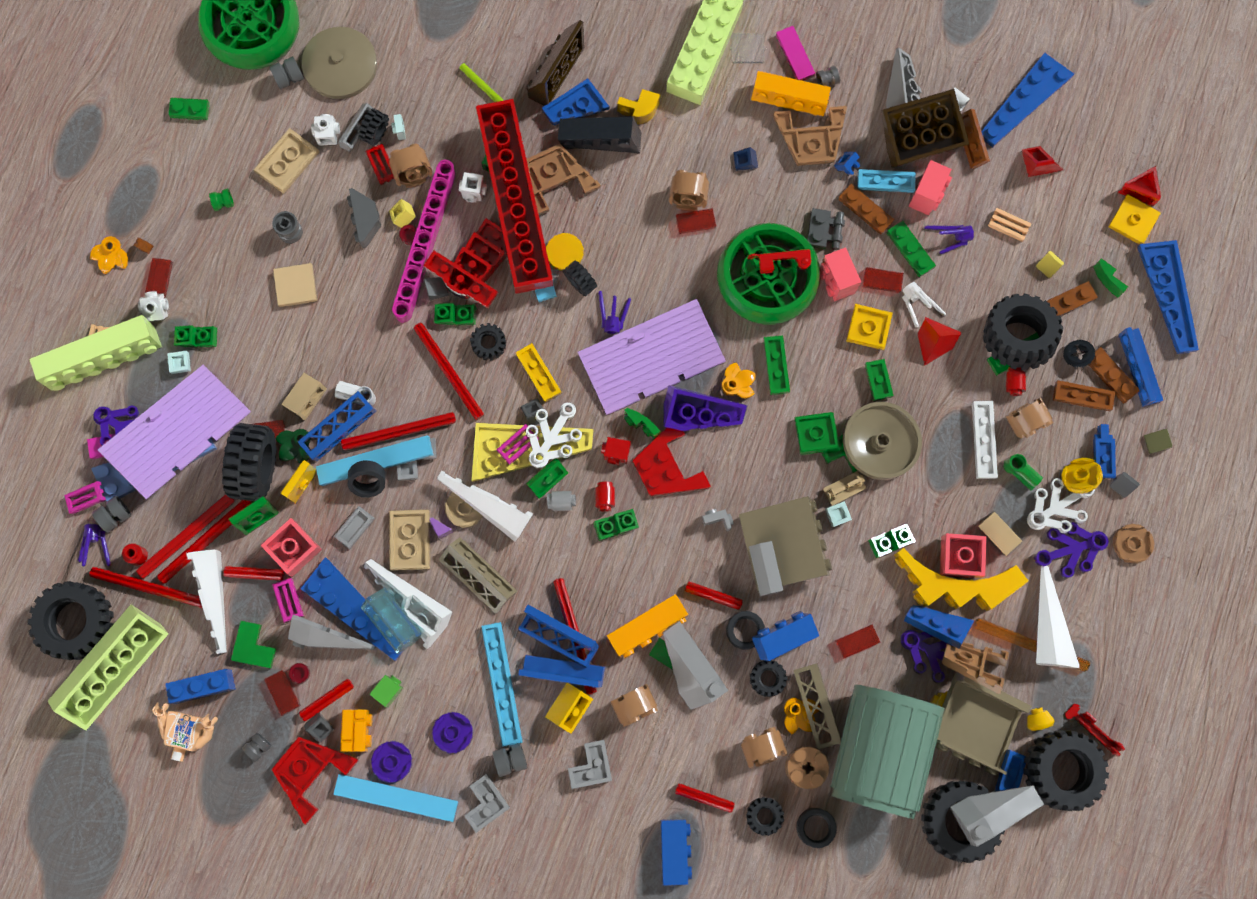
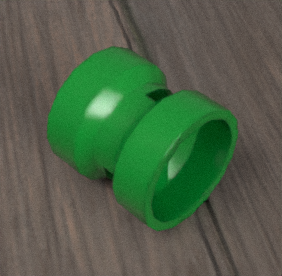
M228 188L223 189L221 193H209L214 211H219L224 206L227 208L234 207L233 198Z

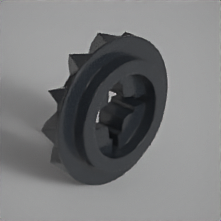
M1074 340L1064 348L1063 358L1067 365L1073 366L1075 369L1077 367L1084 369L1086 365H1091L1093 359H1095V348L1086 340ZM1077 349L1083 354L1081 360L1076 356Z

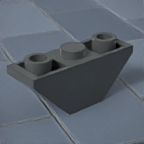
M350 188V196H347L349 207L353 208V213L350 215L352 224L356 225L357 231H354L356 243H360L362 248H366L381 227L378 208L373 200Z

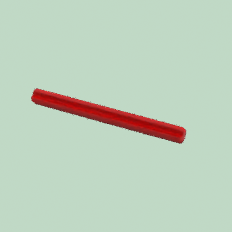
M423 323L415 325V332L474 419L478 420L483 417V411Z
M454 412L342 439L341 446L343 450H349L456 423V417Z
M225 494L136 570L138 575L143 579L146 578L231 506L235 500Z
M241 500L157 575L158 580L164 584L167 583L192 560L188 559L187 553L203 551L232 525L229 518L253 502Z
M97 567L90 569L89 576L92 578L202 608L198 595Z
M556 579L553 583L565 624L579 632L564 579ZM585 649L576 650L578 658L585 661L587 657ZM584 685L587 695L597 692L596 687Z

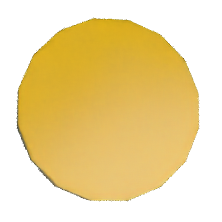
M570 233L555 235L546 246L549 264L557 270L563 271L574 260L581 263L583 259V245L576 236Z
M1090 458L1074 459L1070 462L1071 464L1063 468L1061 474L1062 482L1067 490L1073 493L1083 494L1091 492L1099 486L1103 478L1101 466Z

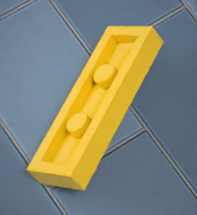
M532 343L515 352L545 403L562 393Z

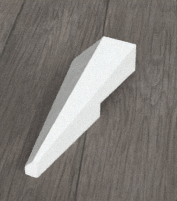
M441 471L437 478L513 541L518 539L533 515L529 511L524 514L516 509V505L512 503L509 505L500 500L499 497L474 485L469 488L462 483L461 479H454L445 474L444 471Z
M215 549L187 553L188 559H192L194 567L192 574L193 577H196L198 593L206 620L211 622L212 631L210 633L215 640L216 653H226L221 552Z
M372 559L366 561L364 568L370 569L376 577L374 580L376 584L382 585L387 592L385 596L400 616L410 622L413 626L412 632L415 635L419 634L425 642L423 646L428 649L448 626L452 611Z
M1041 566L1036 664L1059 666L1062 668H1079L1049 567Z

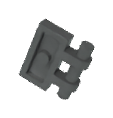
M812 208L807 239L812 247L825 249L827 242L832 243L833 250H839L843 239L841 235L842 227L845 225L843 212H837L836 218L833 219L830 218L831 211ZM829 226L834 227L833 235L828 234Z

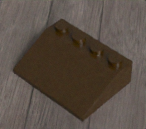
M581 20L572 24L561 35L557 36L554 43L555 46L547 52L544 64L539 65L534 80L531 79L527 85L528 98L546 106L554 99L585 48L584 27Z
M955 89L881 110L886 149L891 168L969 144Z

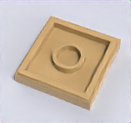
M312 263L273 269L279 307L317 301Z

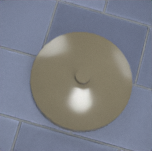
M333 27L319 32L308 42L302 55V70L308 84L317 93L332 99H346L361 93L370 85L376 74L377 57L371 42L362 33L348 27Z
M874 402L859 408L849 418L843 432V447L848 460L859 472L873 479L889 480L905 474L914 466L921 453L922 437L916 421L906 410L892 403Z

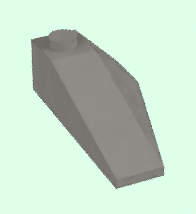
M897 48L895 51L886 100L887 108L920 99L919 94L922 93L921 88L914 81L916 73L911 57L900 48Z
M294 614L292 616L288 639L294 641L292 645L302 649L308 646L313 648L374 650L376 647Z
M677 621L662 632L679 694L690 709L712 703L728 691L680 621Z
M1031 785L969 796L950 806L970 844L979 846L1044 804L1034 786Z

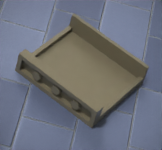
M807 496L739 514L757 592H759L749 546L772 541L782 586L822 576H830L829 571L832 570L830 559H826L824 551H827L825 540L821 539L820 536L822 526L820 520H816L815 512H817L815 500H811L810 497Z
M955 672L942 706L945 709L936 748L944 752L950 750L953 752L952 756L961 760L967 758L969 759V764L978 768L982 765L986 767V772L997 776V773L1006 775L1007 772L1001 769L1006 751L1010 745L1021 713H1029L1032 706L1001 691V694H998Z

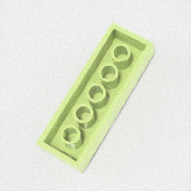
M703 0L669 76L666 92L701 105L741 14L744 0Z
M140 315L29 360L36 380L50 390L57 391L70 383L81 382L85 377L99 375L108 368H117L123 362L134 361L144 354H152L161 348L162 345L155 327L143 315Z
M130 605L50 697L48 703L52 710L82 729L87 730L166 638L168 632L160 623L133 605Z

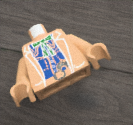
M158 702L154 706L153 713L157 716L161 738L164 740V745L174 747L171 759L183 762L186 750L197 751L212 739L214 724L218 721L217 717H214L211 721L208 718L209 714L204 718L176 711H168L167 713V703H164L162 709L158 706Z

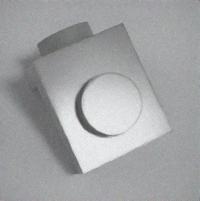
M716 509L709 510L702 517L704 526L723 521L726 532L730 531L731 525H733L732 516L730 513L727 514L726 509L718 512Z

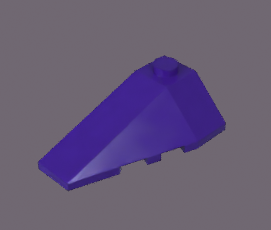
M668 385L664 400V427L686 431L697 428L740 425L743 423L747 405Z

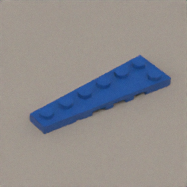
M1044 53L981 131L984 142L991 147L998 144L1027 116L1032 114L1052 94L1065 85L1073 77L1074 73Z
M1177 240L1140 244L1137 247L1177 354L1198 351L1199 348Z
M326 557L301 587V590L394 661L399 658L408 646Z

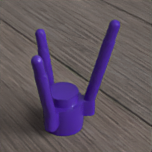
M971 225L924 226L925 229L945 230L940 231V235L955 234V239L960 241L941 250L940 254L968 245V241L974 238V231Z
M599 291L602 328H604L605 333L619 334L620 330H623V323L631 298L627 299L619 321V317L615 316L617 297L613 296L611 316H608L606 320L602 291Z
M98 524L84 525L83 540L78 562H82L83 567L86 565L90 542H98L99 538H101L107 566L111 565L105 531H101V527Z

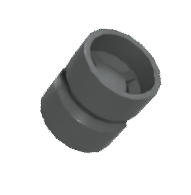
M293 56L284 60L282 65L277 63L269 67L280 90L290 86L291 81L297 83L304 79Z
M282 211L273 218L272 226L283 242L291 244L299 241L303 230L294 214Z
M114 496L107 501L105 507L100 506L92 512L96 522L107 533L118 526L117 522H124L132 516L127 506L118 496Z
M521 743L509 746L508 750L502 748L493 751V758L499 777L511 774L512 770L518 772L528 769Z

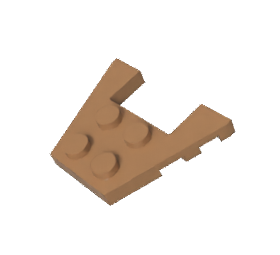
M846 106L830 107L829 117L831 126L793 129L791 110L774 112L773 118L797 166L835 163L847 110Z
M561 144L527 158L539 216L549 212L542 193L577 178L585 195L601 188L600 183L597 180L595 181L590 176V173L583 169Z
M964 642L960 649L947 643L942 660L943 665L1001 694L1004 679L984 672L983 669L985 660L1005 667L1009 652L1001 650V653H995L989 647H985L984 650L973 648V644Z

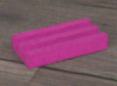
M526 424L496 450L509 465L531 447L529 441L510 459L508 458L509 455L529 439L525 435L506 453L503 452L526 431L528 427ZM531 429L528 430L530 434H534Z
M96 481L64 495L69 514H75L106 501V498L102 496L104 491L100 489L102 483ZM95 489V492L71 501V498ZM97 496V498H95V499H92V500L87 501V502H85V503H83V504H80V505H78V506H76V507H73L74 505H77V504H79V503H81V502H84V501H86V500H88V499H91V498Z
M289 578L272 584L283 622H289L293 614L304 617L293 579ZM286 584H289L292 597L295 603V607L297 610L296 614L294 612ZM280 586H282L290 612L288 617L279 591Z

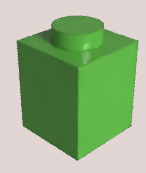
M384 675L369 695L384 707H389L403 690V687L400 686L401 681L394 675H391V677Z

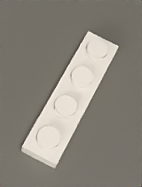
M973 401L972 415L976 479H997L993 401Z

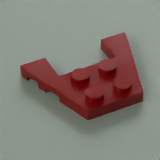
M667 427L633 459L632 462L649 496L711 488L704 471L684 479L667 445L685 436L683 431Z
M298 737L271 770L291 800V804L301 817V821L307 825L319 809L303 796L330 762L342 773L348 775L359 760Z

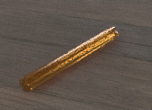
M980 618L975 621V629L1037 653L1036 640ZM1077 657L1079 668L1076 669L1088 671L1090 662Z

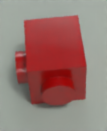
M607 437V442H603L601 453L604 454V460L613 465H619V462L627 464L631 441Z

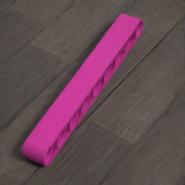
M449 160L440 161L436 167L392 307L395 318L401 323L408 322L413 315L427 270L423 265L433 251L455 180L454 166ZM450 169L449 173H442L443 170ZM438 187H445L443 191H437ZM435 203L440 204L438 208H431ZM428 221H434L432 226L425 225ZM423 238L429 239L425 244L420 243ZM417 256H423L421 261H415ZM412 273L418 274L415 279L409 278ZM406 291H412L411 296H403ZM400 309H407L404 315L398 314Z

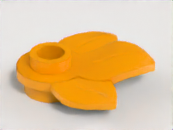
M112 236L105 237L101 244L94 246L91 250L90 259L98 260V267L103 274L109 273L115 265L120 268H127L128 256L121 249L120 241ZM110 242L113 245L112 249H108V243Z
M732 363L725 370V379L721 384L722 391L728 396L737 395L743 399L750 398L754 395L750 385L755 380V373L750 370H740L737 363Z
M797 698L788 699L784 704V712L786 714L784 725L787 731L793 734L800 728L806 732H811L812 729L803 700ZM807 698L808 702L816 704L815 701ZM797 705V710L792 712V707ZM809 705V708H810V711H811V712H812V710H813L814 707H812L811 705ZM815 709L813 715L817 713L819 710Z

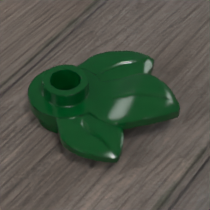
M297 429L294 432L289 430L280 432L276 437V441L282 444L279 450V459L281 461H288L296 458L299 464L304 460L307 462L310 456L299 445L297 437L298 435L305 436L309 432L305 429ZM311 438L305 442L306 446H307L309 449H310L309 444H310V442H311Z

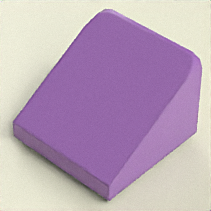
M433 517L430 518L429 521L440 539L453 533L452 529Z

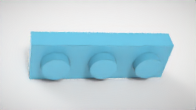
M859 169L857 189L914 193L915 172Z

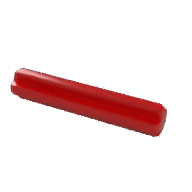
M226 566L224 568V576L229 578L281 581L284 577V571L281 569Z
M690 581L687 582L685 591L690 594L736 610L741 609L742 599Z
M344 680L301 710L299 715L302 720H309L352 690L354 685L351 680Z
M680 783L677 784L675 790L677 795L732 813L735 803Z

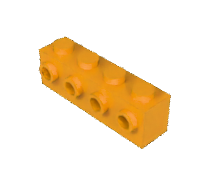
M758 71L751 100L824 117L831 87Z
M675 594L608 634L607 638L618 657L621 658L623 656L626 659L635 653V648L648 646L652 643L651 639L657 635L659 638L662 637V632L677 621L684 624L687 621L685 618L689 614Z

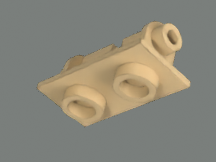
M856 471L823 488V491L833 506L865 490V479Z

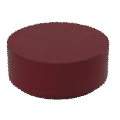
M413 225L403 226L399 231L401 241L406 245H412L417 228Z
M296 663L289 669V678L294 683L302 684L310 677V669L305 664Z

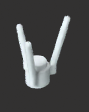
M915 282L910 283L902 290L905 294L902 299L907 305L916 328L919 325L910 300L915 302L920 299L929 309L933 306L941 315H946Z

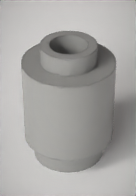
M554 491L552 494H547L548 510L569 511L573 509V506H576V495H572V491Z

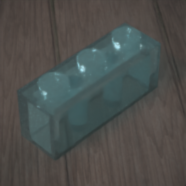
M386 588L367 597L361 606V609L397 654L415 644L422 634L418 626L412 622L406 611L400 607L394 596Z

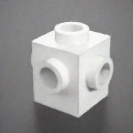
M328 114L315 116L314 124H311L312 135H315L317 144L337 145V134H340L339 122L335 121L334 116Z
M464 172L463 180H460L459 191L462 193L463 199L468 202H482L483 195L487 193V184L484 182L483 175Z
M157 291L146 292L145 296L139 299V312L148 321L163 320L168 316L169 304L167 298H164L163 293L157 294Z

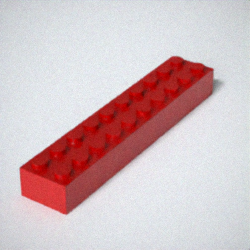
M508 99L477 105L476 111L515 294L552 287V273L514 100Z

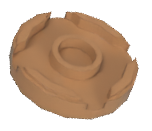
M1129 524L1117 530L1113 538V547L1120 559L1135 564L1145 561L1154 551V539L1152 534L1142 525Z

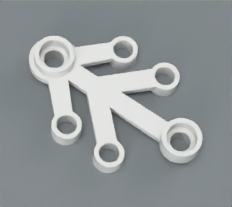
M564 403L559 411L560 417L551 431L547 423V411L539 409L536 412L535 418L539 422L544 443L540 448L537 439L538 428L535 425H529L526 429V435L529 437L533 450L529 455V461L532 466L542 468L547 465L549 460L571 456L572 447L569 445H563L560 450L550 452L548 450L553 445L570 441L578 442L581 439L582 432L579 429H573L568 434L557 436L565 422L574 417L576 408L573 404ZM569 407L572 411L566 412L565 408ZM543 413L545 418H540L538 414ZM534 429L535 434H530L528 430ZM577 433L579 437L574 438L572 434ZM563 449H568L569 454L563 453ZM536 455H541L543 459L537 460Z
M1055 478L1050 484L1052 489L1050 507L1043 511V506L1048 492L1044 488H1039L1035 492V510L1030 512L1027 517L1028 525L1035 530H1041L1047 526L1056 528L1061 533H1068L1072 528L1069 521H1057L1049 519V517L1058 515L1072 518L1077 523H1084L1088 518L1085 511H1075L1065 507L1080 498L1091 497L1095 489L1087 494L1072 493L1059 501L1060 492L1064 484L1061 479ZM1054 482L1059 483L1060 487H1055ZM1038 492H1042L1044 497H1039ZM1078 514H1082L1084 519H1079ZM1034 518H1038L1040 523H1035ZM1062 524H1066L1068 529H1063Z

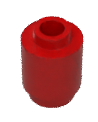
M1009 367L1006 373V392L1010 393L1011 396H1021L1022 393L1026 392V372L1018 367L1017 369Z
M604 481L597 483L595 488V507L599 508V511L608 512L611 511V508L615 507V487H613L612 482Z
M131 543L123 548L122 558L127 563L139 566L147 561L148 552L144 547Z

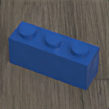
M799 611L792 614V618L788 620L783 619L775 622V626L770 629L763 628L759 630L758 634L752 637L760 660L770 661L819 637L812 615Z
M222 669L165 683L169 704H179L236 690L233 673L230 669Z
M686 819L661 820L663 885H688V879H692V867L688 866L687 859L691 858V845H687V836H691L690 824H686Z

